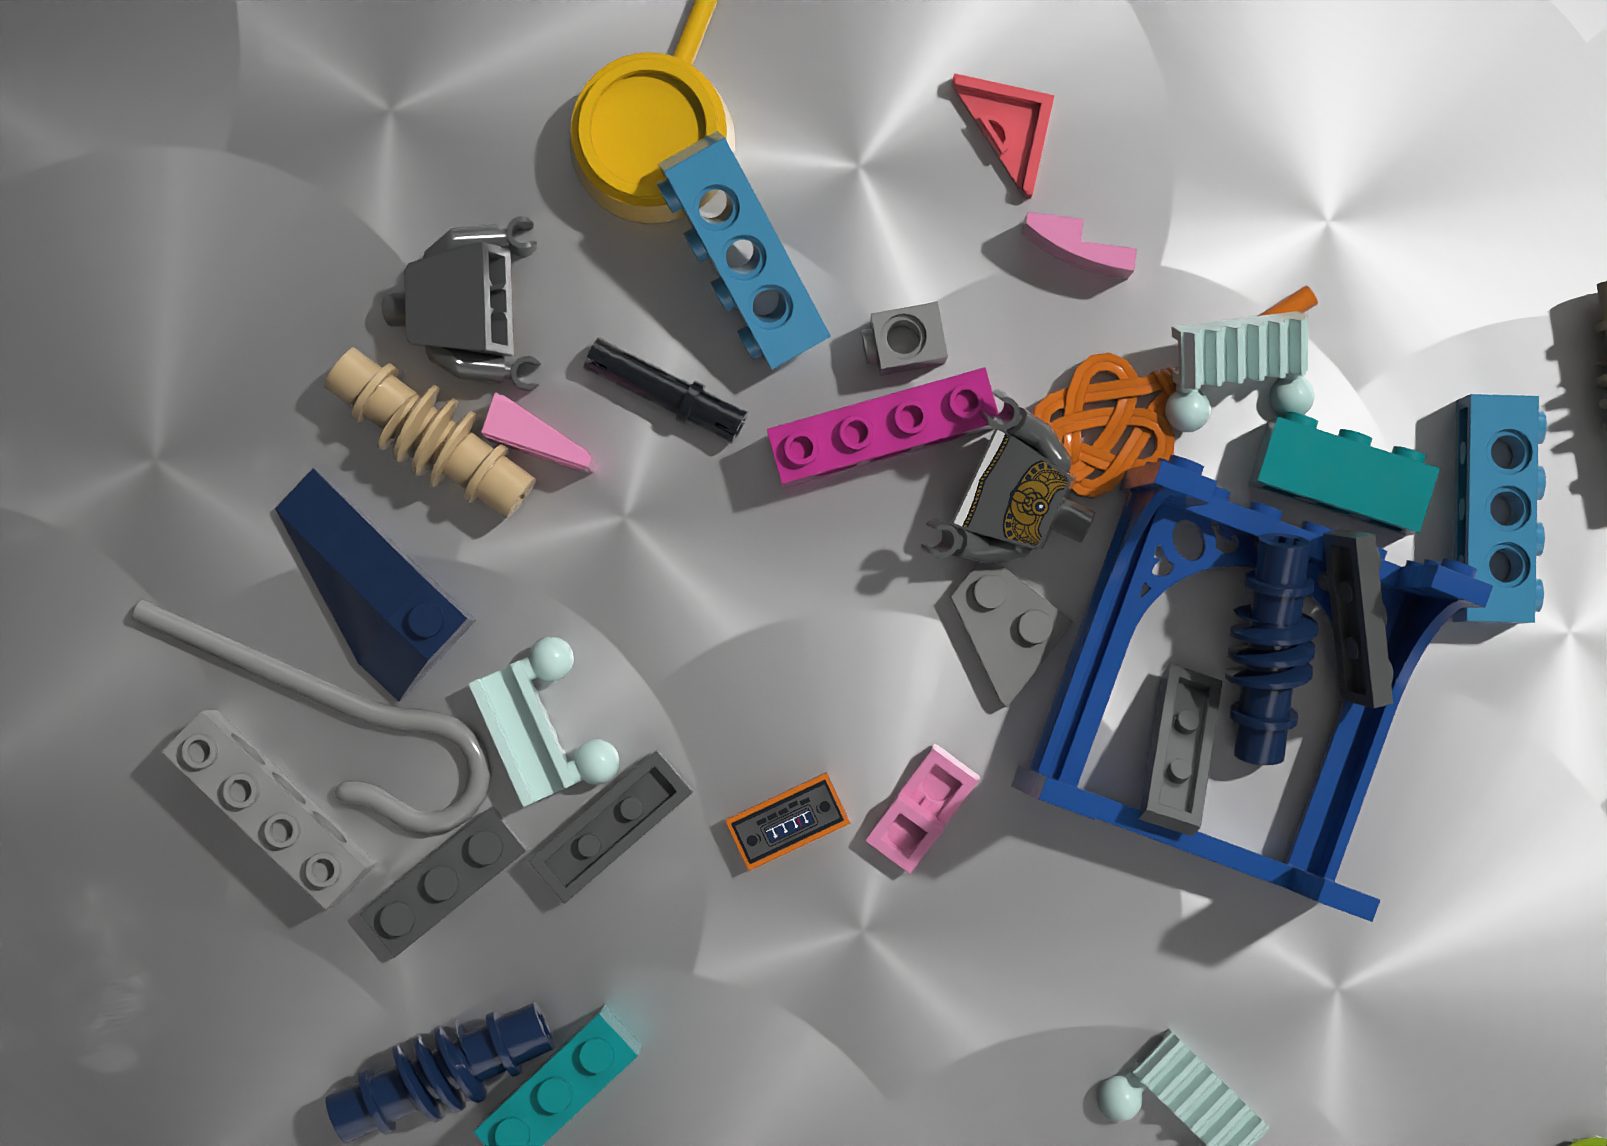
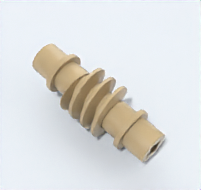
M354 347L345 352L330 371L324 387L353 408L351 417L357 422L361 423L369 419L383 429L378 439L377 447L384 451L394 446L393 459L401 464L413 458L411 472L419 477L432 470L429 485L432 487L439 485L448 476L465 489L463 498L468 502L472 503L478 498L506 519H509L517 511L531 492L537 479L507 458L510 449L500 444L494 449L472 432L470 433L477 416L474 412L470 411L455 423L452 418L458 401L452 398L437 410L434 404L440 388L435 384L419 397L417 392L397 379L399 369L391 363L382 368Z

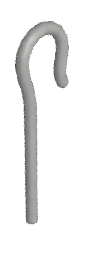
M143 599L136 605L132 619L369 724L401 731H418L446 737L460 748L466 758L469 773L466 788L457 802L444 810L434 812L416 810L378 786L352 781L342 782L337 786L335 795L340 802L365 805L404 830L430 835L452 831L471 819L485 800L491 777L487 750L476 732L456 717L422 709H403L377 703Z

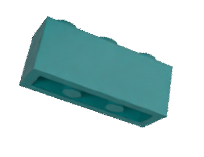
M1286 412L1285 418L1277 416L1267 422L1248 482L1249 486L1405 536L1420 533L1440 468L1424 463L1426 459L1425 454L1401 446H1393L1392 452L1371 446L1372 437L1353 430L1340 429L1338 435L1317 429L1318 420L1300 413Z
M604 1005L479 1123L473 1133L485 1146H543L639 1055L643 1045Z

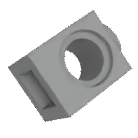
M938 301L872 313L870 316L871 329L861 330L867 364L877 362L880 376L945 364L948 358ZM900 326L912 329L918 337V347L907 354H900L892 350L887 342V335L892 329Z

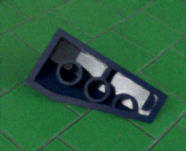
M313 468L275 508L356 661L396 700L401 701L476 621L468 611L316 469Z

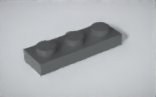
M1344 529L1323 533L1341 700L1370 708L1393 704L1391 686L1393 668L1388 658L1385 630L1387 612L1382 602L1379 574L1381 555L1376 546L1375 534Z
M1171 663L1163 672L1138 819L1189 836H1193L1200 829L1222 680Z
M657 749L528 860V862L565 904L694 791Z
M493 806L362 911L360 916L395 958L523 855L528 848Z

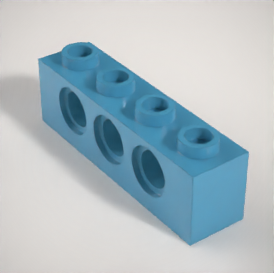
M716 131L658 163L665 178L657 182L656 185L672 213L680 209L683 210L692 229L683 234L699 263L709 258L719 278L710 282L726 312L733 308H736L745 327L737 330V333L752 360L762 356L773 370L830 338V333L726 138ZM711 190L724 191L727 202L723 212L712 218L701 216L699 203L703 195ZM739 240L750 241L753 246L751 259L739 267L728 265L726 261L728 248ZM768 289L778 291L779 302L774 311L766 315H758L753 312L754 299L760 292Z
M1470 394L1456 400L1454 560L1476 568L1475 579L1491 584L1493 588L1485 608H1461L1453 614V622L1535 623V614L1542 609L1544 587L1542 580L1536 579V556H1541L1543 553L1545 531L1543 524L1537 522V500H1541L1544 496L1546 476L1544 468L1538 466V444H1542L1545 440L1547 421L1545 412L1539 410V396ZM1496 440L1504 441L1512 450L1513 459L1507 469L1499 467L1492 459L1491 448ZM1496 495L1504 497L1511 505L1512 515L1506 525L1497 523L1491 515L1490 505ZM1496 551L1505 554L1511 564L1510 574L1503 582L1497 580L1491 574L1489 568L1490 559Z

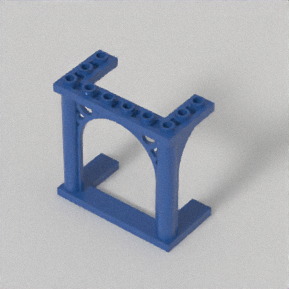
M1170 455L1169 460L1158 458L1157 462H1146L1145 465L1126 470L1119 491L1128 494L1029 768L1018 766L1011 787L1044 802L1093 820L1096 818L1373 922L1380 899L1335 882L1338 870L1393 717L1417 663L1433 637L1455 612L1461 608L1486 607L1493 585L1475 579L1476 568L1455 560L1443 558L1442 563L1425 559L1423 564L1407 560L1405 566H1399L1386 561L1387 551L1377 547L1381 555L1379 574L1382 602L1387 612L1385 630L1388 658L1393 668V681L1391 683L1393 704L1370 708L1342 701L1335 726L1285 863L1199 831L1193 836H1189L1138 819L1139 809L1077 787L1136 626L1151 604L1175 583L1192 574L1215 567L1245 566L1255 568L1257 549L1254 542L1258 543L1259 536L1262 534L1283 533L1300 536L1310 541L1307 576L1314 580V592L1309 597L1319 606L1333 629L1329 592L1321 589L1317 582L1320 573L1323 571L1327 572L1323 533L1333 530L1308 521H1303L1301 528L1280 521L1283 515L1282 511L1259 502L1251 501L1249 508L1228 501L1231 492L1216 486L1218 481L1202 476L1204 466L1187 458ZM1182 520L1192 523L1201 535L1203 548L1196 560L1185 559L1174 546L1173 530L1175 525ZM1212 526L1217 528L1219 535L1224 540L1231 541L1232 536L1234 537L1236 548L1233 552L1228 554L1216 548V536ZM1157 546H1159L1165 560L1171 564L1170 571L1163 576L1152 573L1154 566L1161 561L1159 558H1154ZM1145 584L1149 589L1140 596L1142 587Z

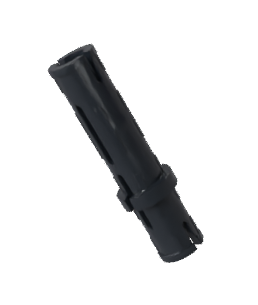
M601 337L596 339L588 352L587 358L590 360L587 359L584 362L583 368L585 370L602 376L676 414L675 420L687 425L688 421L715 433L731 444L735 442L745 424L742 421L747 419L749 413L706 392L704 384L696 380L693 384H690L618 348Z

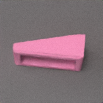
M495 392L481 431L488 441L498 445L503 444L508 448L587 474L594 472L597 462L586 450L504 395H499Z

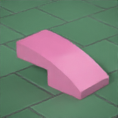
M1027 212L1022 225V234L1049 254L1076 267L1109 277L1127 280L1134 272L1137 248L1082 242L1081 236L1084 219Z
M934 744L866 837L865 841L911 874L941 835L947 822L979 782L980 776L937 744Z

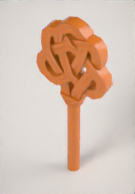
M1306 285L1258 316L1294 311L1305 313L1316 306L1318 300L1314 292ZM1109 352L1091 355L1074 369L1067 388L1050 393L1033 408L1032 414L1052 426L1071 456L1070 473L1077 477L1071 491L1076 496L1093 499L1111 491L1124 478L1126 470L1145 465L1146 462H1157L1158 458L1169 460L1170 455H1174L1175 434L1167 418L1163 416L1167 400L1176 391V383L1173 382L1172 371H1178L1179 366L1177 368L1167 367L1166 369L1154 370L1150 375L1138 377L1127 359ZM1105 372L1116 379L1115 381L1089 384L1091 378L1097 373ZM1159 392L1146 408H1135L1138 397ZM1116 400L1114 407L1083 411L1084 404ZM1063 409L1062 417L1050 423L1051 415ZM1104 427L1091 446L1081 442V431ZM1126 427H1133L1117 455L1109 453L1122 436ZM1152 435L1154 438L1153 452L1148 458L1137 459ZM1095 469L1103 472L1093 480L1085 478L1094 472Z

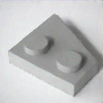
M977 562L950 597L970 636L971 643L979 660L982 662L996 691L999 702L1006 707L1009 706L1074 623V621L998 562Z

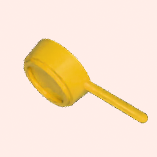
M694 0L673 56L645 52L618 58L595 73L578 96L572 114L570 129L572 163L587 193L599 205L614 215L633 222L650 224L666 223L686 217L682 209L672 213L661 195L656 183L665 177L658 163L716 131L726 138L733 153L735 151L734 126L726 103L704 74L692 66L718 0ZM711 190L705 193L700 200L699 209L710 201L719 190Z

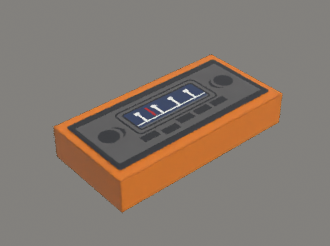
M827 772L725 819L748 871L851 824Z

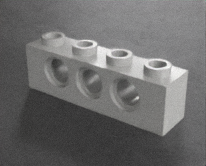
M201 710L162 751L182 773L325 910L339 904L377 864L373 858L218 710Z

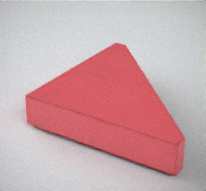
M954 73L952 88L1021 195L1031 199L1054 95Z

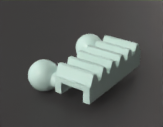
M1294 311L1171 327L1172 338L1178 340L1179 370L1172 371V379L1176 383V391L1167 400L1165 414L1168 422L1175 429L1181 432H1194L1207 423L1211 408L1205 394L1199 391L1203 384L1218 387L1222 386V382L1226 381L1241 384L1243 379L1264 381L1265 376L1279 378L1270 390V403L1275 412L1282 417H1285L1286 412L1305 415L1312 408L1315 392L1311 383L1303 377V375H1306V371H1308L1307 315Z
M550 636L540 639L531 648L529 657L512 663L510 666L486 677L468 683L523 807L583 780L591 784L606 783L615 776L619 768L620 761L617 750L612 744L601 739L585 742L578 749L575 759L570 762L567 761L566 753L558 741L554 727L549 721L547 710L541 703L539 692L532 682L537 677L545 681H558L564 678L572 669L574 662L572 649L567 642L558 637Z
M1170 1029L1162 1035L1164 1039L1140 1063L1137 1061L1130 1068L1131 1071L1126 1076L1110 1077L1102 1083L1098 1090L1097 1103L1100 1111L1113 1121L1123 1122L1132 1119L1139 1112L1142 1105V1092L1148 1087L1207 1146H1253L1270 1128Z

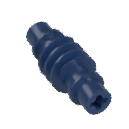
M1268 533L1259 536L1255 570L1246 573L1245 586L1252 590L1251 604L1233 609L1236 615L1251 621V623H1240L1230 627V636L1236 640L1248 643L1229 647L1227 657L1231 660L1245 664L1242 666H1232L1225 671L1226 680L1241 686L1240 701L1232 704L1230 708V718L1237 723L1234 756L1239 760L1256 765H1276L1284 761L1288 730L1297 726L1298 713L1291 708L1293 688L1307 684L1313 677V666L1309 662L1315 657L1316 647L1311 640L1318 635V623L1311 616L1302 612L1304 596H1309L1314 592V580L1307 576L1310 541L1296 535Z
M533 1002L502 1017L495 1010L486 1015L487 1024L469 1032L456 1019L455 1026L458 1039L453 1041L441 1026L435 1027L434 1034L437 1048L431 1050L424 1039L418 1035L413 1038L416 1058L412 1060L399 1044L392 1048L395 1061L394 1066L377 1074L367 1068L358 1073L357 1083L326 1097L327 1112L338 1137L347 1144L377 1129L384 1135H387L396 1129L395 1121L419 1110L429 1120L438 1122L445 1117L446 1106L455 1113L462 1111L466 1107V1095L477 1104L484 1101L487 1095V1079L505 1071H508L512 1077H515L523 1072V1063L555 1049L551 1030L540 1007L536 1002Z

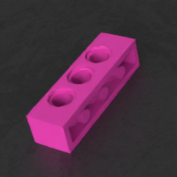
M986 367L772 427L767 429V434L784 489L992 430L994 428L979 415V410H983L989 416H995L999 413Z

